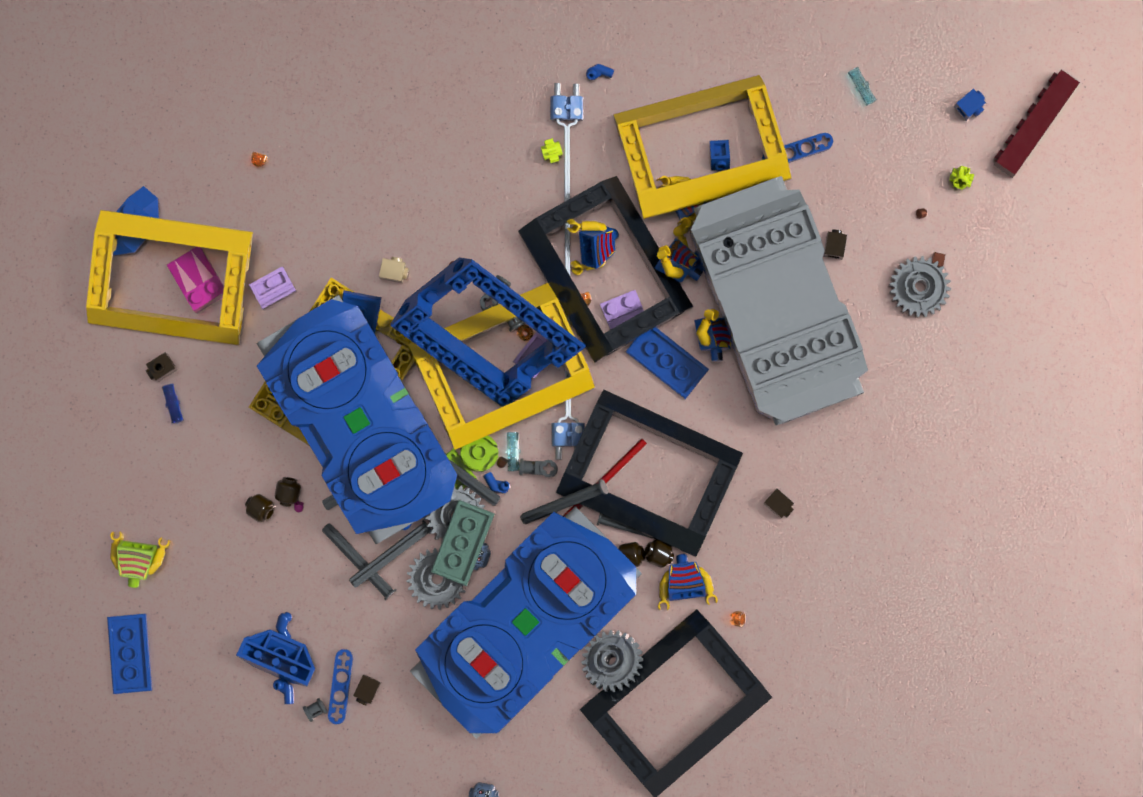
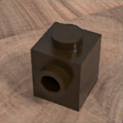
M166 352L146 364L148 376L151 380L155 379L157 382L178 370Z

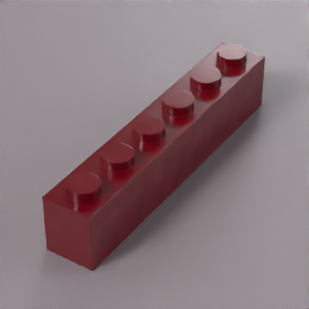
M1060 70L1058 74L1053 73L1048 80L1051 83L1047 89L1043 88L1037 96L1040 100L1037 104L1032 103L1027 110L1029 115L1026 120L1022 118L1015 127L1018 129L1016 134H1011L1006 140L1007 147L1005 150L1000 149L994 157L997 160L994 166L1012 178L1016 175L1080 83L1063 70Z

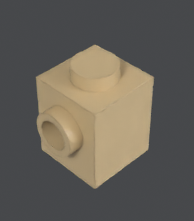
M392 257L391 260L383 258L379 278L403 283V279L408 277L409 268H406V263L402 262L403 259Z

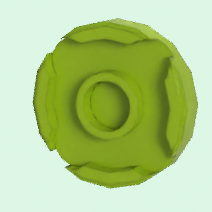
M485 436L461 447L460 457L468 469L483 472L489 470L495 464L498 458V447L492 437Z

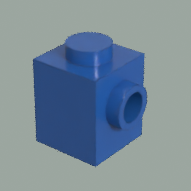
M973 88L954 107L967 121L971 116L977 117L985 110L983 108L986 103L984 101L985 97L980 91L976 92Z

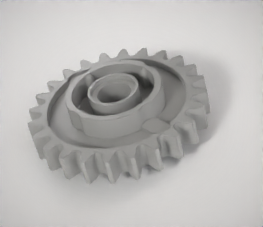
M914 256L913 262L906 259V265L903 263L899 264L901 270L895 268L894 272L897 275L891 276L894 282L889 284L894 289L889 293L895 294L892 301H898L896 307L903 306L902 312L908 310L909 316L915 312L917 318L920 316V313L927 317L928 312L934 315V309L941 310L939 304H946L944 298L950 297L946 291L951 290L950 287H947L951 280L945 279L948 273H942L944 266L938 268V261L932 264L931 258L925 261L924 256H922L920 261H918L916 256ZM917 282L923 283L925 290L922 292L918 291L915 288V284Z
M459 485L457 490L454 486L457 497L431 512L429 516L424 517L425 520H429L426 527L432 528L429 534L436 533L434 539L441 538V544L451 520V513L455 510L458 500L480 508L485 506L479 505L481 498L475 499L476 492L470 494V488H466L463 491L462 485Z
M434 548L433 553H430L427 549L425 556L419 553L420 560L413 559L416 563L415 565H409L413 571L407 572L411 579L406 580V582L412 584L408 590H414L411 596H418L417 603L423 600L424 607L430 604L431 609H433L437 605L438 609L441 610L444 604L446 608H449V602L455 605L454 599H461L459 593L466 592L462 588L465 585L443 577V581L440 584H434L432 581L434 573L431 570L438 552L436 548Z
M610 630L609 635L603 631L601 638L595 635L596 641L590 640L591 647L585 646L588 653L582 654L586 658V660L581 662L586 666L582 671L587 673L585 677L590 680L592 685L596 684V688L599 690L603 687L605 692L609 688L612 692H615L616 687H618L622 691L623 685L629 687V681L635 682L634 675H640L637 669L643 668L639 664V662L643 661V658L639 656L642 654V651L637 649L640 645L637 642L634 643L635 639L632 636L629 637L627 633L622 635L619 630L616 634ZM616 657V661L609 665L610 659Z

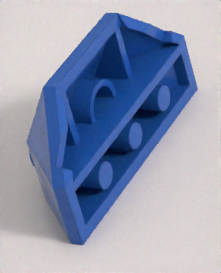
M143 186L129 196L116 212L159 218V200ZM116 235L117 246L113 256L135 253L146 239Z
M273 630L245 637L236 654L237 657L259 670L289 683L306 687L315 671L305 644Z

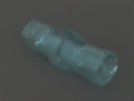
M859 67L849 71L848 74L856 86L855 90L860 93L865 105L868 106L874 103L877 99L869 87L870 83L865 80Z
M519 432L507 433L506 454L508 456V471H519V454H521L519 449Z

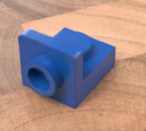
M729 140L710 141L711 170L723 171L730 169Z

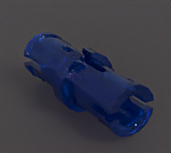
M174 384L163 386L162 389L166 400L165 407L169 410L172 424L184 421L179 406L181 403L177 399Z

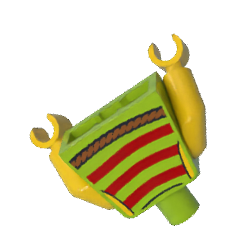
M113 531L110 534L113 543H111L110 559L115 569L119 570V575L121 577H128V586L137 588L139 587L140 579L146 580L148 575L154 574L161 566L166 553L165 549L170 546V541L168 540L167 545L163 546L160 544L162 537L159 538V548L157 549V545L123 541L124 535L121 531L119 532V538L115 539V532Z

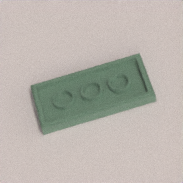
M458 500L431 572L467 586L495 513Z

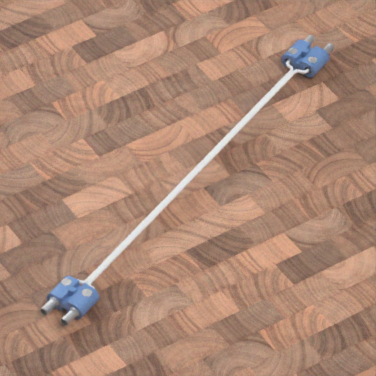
M554 83V96L550 97V120L557 121L559 125L564 126L565 202L570 199V126L575 125L577 121L583 120V97L579 96V84H573V96L566 97L561 96V83ZM568 120L574 122L566 126V124L561 123L560 121ZM567 223L565 224V268L570 275V231L567 229L570 228V224ZM565 313V316H566V318H567V321H568V323H569V325H570V320H569V318L567 317V315H566V313ZM565 369V379L571 376ZM571 399L565 401V417L559 418L557 423H551L555 460H562V447H574L575 450L585 429V423H579L577 418L571 416ZM569 417L571 420H575L576 423H560V421Z

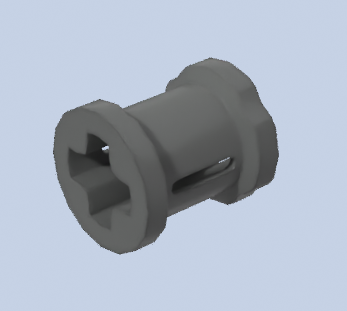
M320 698L308 707H303L310 722L314 721V718L322 713H328Z

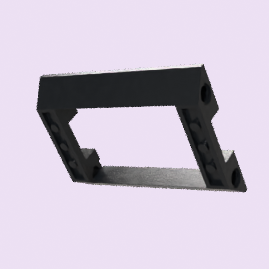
M617 176L597 183L536 217L518 230L578 336L586 345L585 348L594 363L628 345L630 341L659 325L661 326L693 308L681 284L655 269L660 260L657 257L659 247ZM610 200L613 209L666 299L603 333L546 235L549 233L551 235L560 230L563 225L567 224L568 219H576L590 210L594 211Z
M603 389L556 493L564 497L592 486L583 481V478L612 415L619 417L718 463L689 528H685L609 492L606 495L600 494L579 504L696 557L743 453Z
M698 609L641 656L643 661L639 662V664L643 668L637 669L640 675H634L635 682L629 681V687L623 685L622 691L618 687H616L615 692H612L610 688L607 692L602 690L580 709L653 797L659 796L773 698ZM696 636L704 648L731 677L733 682L743 691L745 696L659 770H656L607 712Z

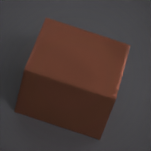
M934 252L931 263L934 264L938 261L937 267H942L946 254Z

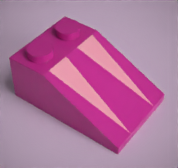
M196 246L167 264L168 269L195 313L202 311L223 298L224 284L201 247Z

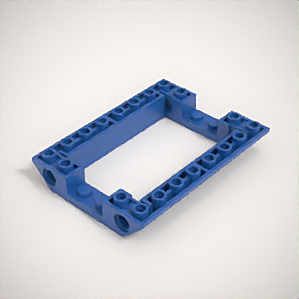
M461 257L457 258L408 297L391 322V327L501 407L514 402L530 390L531 378L552 363L559 368L586 347L584 343L474 260ZM473 281L475 286L545 337L547 341L504 373L430 319L433 304L452 289L460 294Z

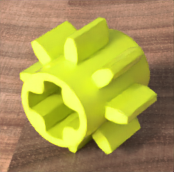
M553 138L545 140V145L541 146L544 160L550 159V163L559 161V156L563 155L559 141L554 142Z
M961 165L957 169L953 168L949 181H953V187L963 190L966 187H971L974 174H970V168Z

